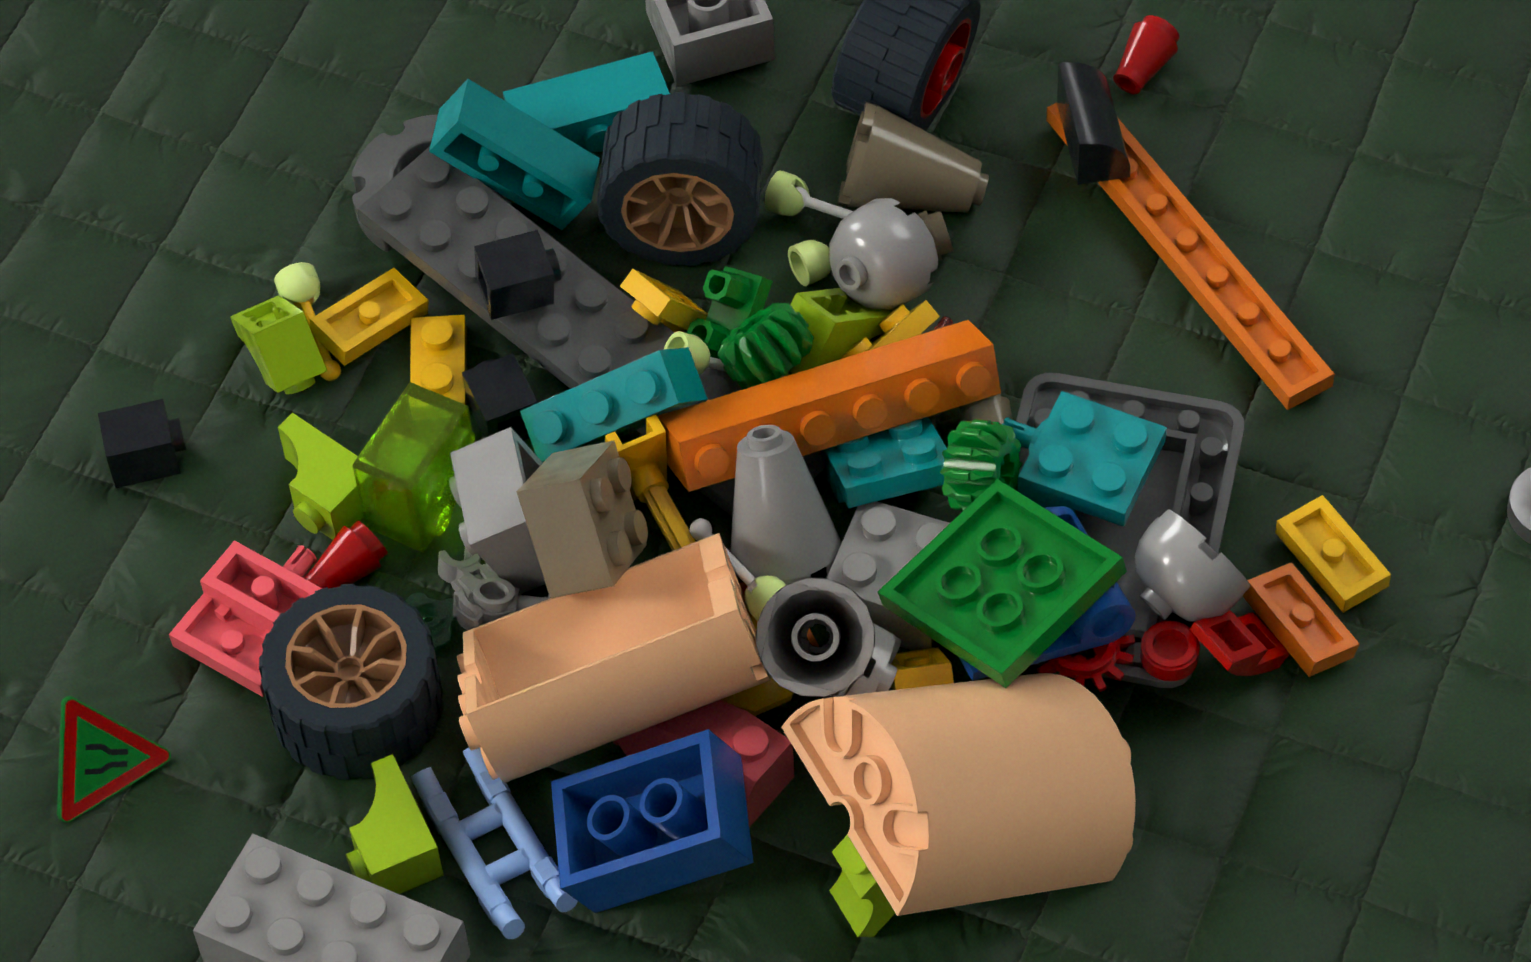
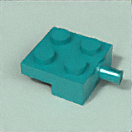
M1061 391L1048 418L1037 428L1011 420L1008 417L1002 423V425L1013 428L1015 439L1020 441L1021 447L1029 449V456L1018 476L1019 493L1043 508L1065 506L1071 508L1074 512L1078 510L1123 527L1161 452L1167 435V427L1064 391Z
M929 417L821 450L826 467V479L838 503L845 501L848 508L941 486L944 483V475L940 473V470L944 466L942 452L947 448Z

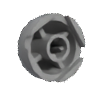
M876 198L851 212L840 221L829 244L828 259L832 275L839 287L853 302L870 309L891 310L902 304L905 305L926 293L933 284H928L930 273L935 271L938 266V255L934 239L924 221L915 212L907 216L901 209L894 207L901 202L892 198Z
M1167 509L1160 517H1157L1139 540L1135 553L1136 573L1146 587L1140 594V597L1163 619H1166L1172 612L1189 622L1221 616L1242 599L1243 594L1250 588V584L1222 552L1217 554L1204 542L1207 539L1205 536L1170 509Z

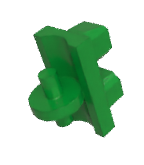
M724 266L723 271L710 270L703 286L705 297L712 300L706 320L697 318L691 322L687 333L701 338L708 346L711 354L710 357L719 359L717 354L722 340L731 334L732 329L742 324L745 318H750L760 309L764 308L773 281L728 266Z

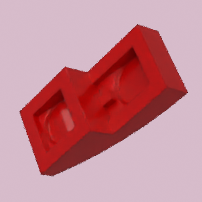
M1228 610L1221 616L1197 620L1189 629L1227 671L1237 676L1258 675L1278 669L1289 655V652L1253 612L1237 617L1231 610Z

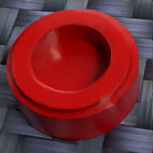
M1163 621L1152 625L1144 633L1141 641L1140 660L1144 669L1151 676L1163 681H1178L1188 677L1196 669L1199 660L1200 643L1198 638L1189 630L1190 627L1176 621Z

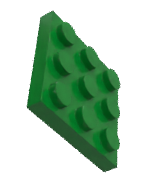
M996 479L878 591V595L885 608L1007 688L1114 585L1127 570L1122 556L999 479Z

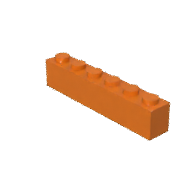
M965 320L662 414L658 418L666 430L667 465L687 491L691 492L735 478L737 445L747 436L751 429L757 426L775 425L781 430L791 433L802 456L1001 394L994 344L969 320Z

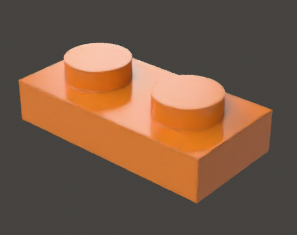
M1292 562L1247 580L1250 588L1243 594V598L1308 677L1354 658L1360 643Z

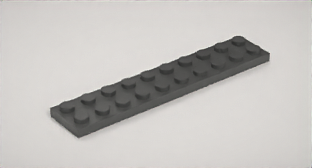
M430 147L358 208V219L362 224L570 389L653 352L664 350L667 340L674 333L662 322L657 326L638 314L631 307L634 303L631 298L481 181L472 178L430 153ZM538 230L545 250L553 248L560 265L561 280L554 282V304L491 320L475 277L474 246ZM707 367L704 373L699 375L708 400L742 390L736 380L732 381L724 371ZM646 426L628 433V435L633 439L646 435ZM821 451L803 456L816 486L826 477V467ZM735 478L697 489L731 517L733 516Z

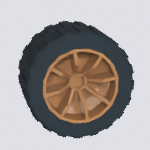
M673 92V94L667 95L657 94L628 105L626 110L620 111L613 118V123L607 128L604 138L597 205L600 222L604 224L607 234L628 252H633L639 255L640 258L651 262L653 260L671 266H695L705 262L712 263L738 251L741 245L749 241L754 234V226L757 225L759 218L763 146L760 145L761 138L757 130L751 126L748 118L742 113L735 111L732 106L700 94L690 95L682 92Z
M341 584L340 587L329 589L326 587L315 591L314 594L306 598L302 597L291 604L292 607L285 613L279 615L273 622L274 626L270 633L266 634L263 641V652L259 657V670L277 738L283 748H287L291 757L300 765H306L311 768L312 772L322 776L326 774L335 776L336 779L345 780L358 777L366 779L374 777L371 766L372 762L393 754L398 766L401 767L402 763L410 758H414L423 750L424 744L431 740L437 730L436 724L442 716L443 702L441 696L443 695V689L430 629L427 624H424L422 615L414 606L407 604L403 597L394 592L389 593L381 590V587Z

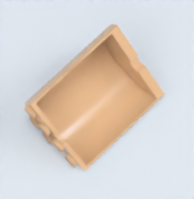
M720 533L632 566L626 570L612 587L550 598L463 632V653L457 655V661L462 673L457 675L462 695L458 696V700L463 716L459 717V723L471 751L480 748L485 766L492 780L500 778L505 783L771 680V676L765 670L758 655L756 628L743 602L744 595Z
M1052 673L1020 675L1007 688L993 679L822 698L809 702L797 709L781 727L829 806L843 804L847 808L850 816V829L847 835L897 916L1113 881L1120 871L1126 855L1132 848L1136 798L1129 744L1122 738L1117 725L1098 698L1083 685L1065 676Z

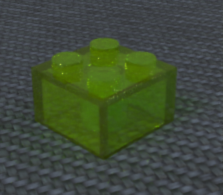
M409 382L352 465L366 527L421 552L425 551L435 535L440 536L445 532L450 523L453 508L457 503L449 485V478L455 476L450 453L475 442V433L472 431L467 405Z

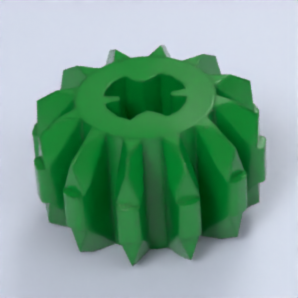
M772 303L766 309H760L750 318H745L742 324L732 329L731 334L722 340L717 356L725 365L723 369L732 381L736 380L743 390L787 375L789 370L801 364V359L810 353L814 336L807 327L809 325L799 312L796 313L789 303Z
M973 419L972 421H961L956 430L949 433L948 448L942 452L944 466L940 473L944 475L942 492L944 496L948 497L951 509L963 512L996 479H999L1013 489L1016 488L1018 485L1019 469L1023 463L1019 460L1021 444L1019 440L1015 439V433L1011 426L1002 425L991 420Z

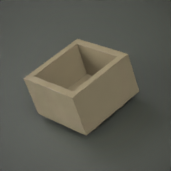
M614 440L552 453L516 491L550 598L614 586L647 546V523L642 512L635 509L630 493L632 483L630 468L627 461L623 457H619Z

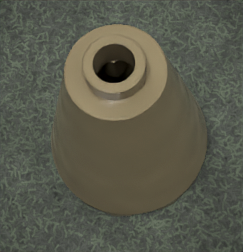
M866 101L864 112L862 111L847 159L846 181L841 182L837 204L860 208L876 198H892L901 202L894 206L901 210L968 213L971 203L981 205L989 175L981 173L982 162L879 105Z

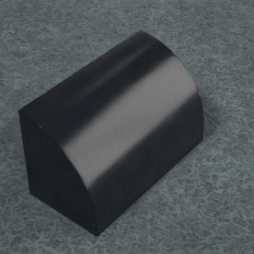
M1058 63L1057 106L1077 184L1130 177V163L1106 77L1100 70L1084 63Z

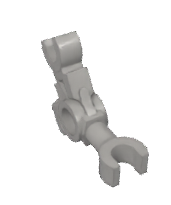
M466 547L464 550V561L452 559L445 550L439 551L438 575L444 581L451 583L452 588L455 590L452 615L453 618H457L458 623L466 630L550 599L549 595L548 597L519 595L520 588H515L512 583L500 578L496 572L489 571L486 564L481 565V557L478 554L471 555Z

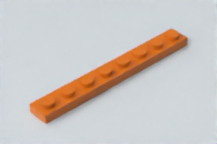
M1055 103L1047 107L1046 121L1067 145L1058 106ZM1118 118L1130 163V177L1098 182L1287 410L1333 387L1335 373Z

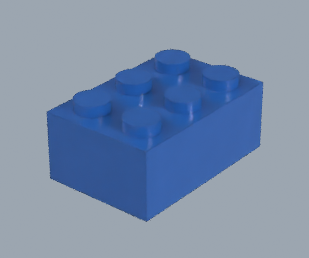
M709 729L551 781L560 889L594 913L754 863L741 755Z

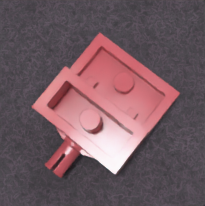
M234 540L200 580L203 594L169 633L172 646L264 697L265 694L259 670V657L263 652V641L266 634L270 633L273 628V622L281 613H285L292 607L291 604L302 597L306 598L314 594L315 591L322 589L302 578L312 565L317 562V557L310 549L307 548L305 551V546L299 545L286 563L280 566Z

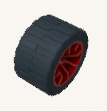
M864 0L853 18L836 61L837 64L833 73L831 87L834 103L861 116L862 111L864 112L866 101L874 103L924 131L927 130L952 93L968 59L980 21V0Z

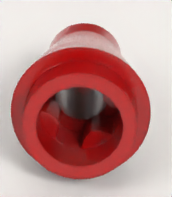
M1154 15L1145 16L1142 22H1136L1130 32L1119 68L1113 76L1115 84L1127 93L1139 94L1144 85L1178 52L1177 42L1180 36L1177 29L1165 19Z
M357 520L350 528L343 526L313 568L303 578L322 589L326 587L328 589L340 587L341 584H353L381 568L379 561L388 552L372 531Z

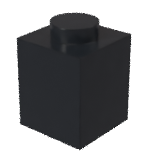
M538 230L474 246L475 277L491 320L554 304V282L561 280L560 265L554 249L545 250Z
M513 353L496 360H486L475 368L462 372L467 405L484 438L509 427L523 441L530 438L520 411L537 404L538 401Z
M163 399L98 413L106 459L115 488L181 474L177 452L187 450L179 418L169 420Z

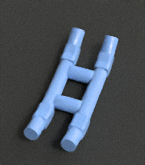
M468 747L463 751V754L476 777L475 780L483 796L489 804L488 807L459 821L456 811L446 793L443 792L431 767L417 772L410 778L432 824L454 856L477 895L478 901L486 915L499 928L505 938L515 939L524 932L525 924L513 909L510 900L500 887L501 884L530 870L540 890L560 912L572 910L578 901L560 889L559 868L552 857L547 854L513 798L507 783L503 782L500 778L492 780L485 766L480 748L471 751ZM503 825L518 850L486 865L472 840Z

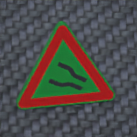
M66 696L61 702L58 818L65 823L72 822L169 762L171 752L164 746L73 696Z

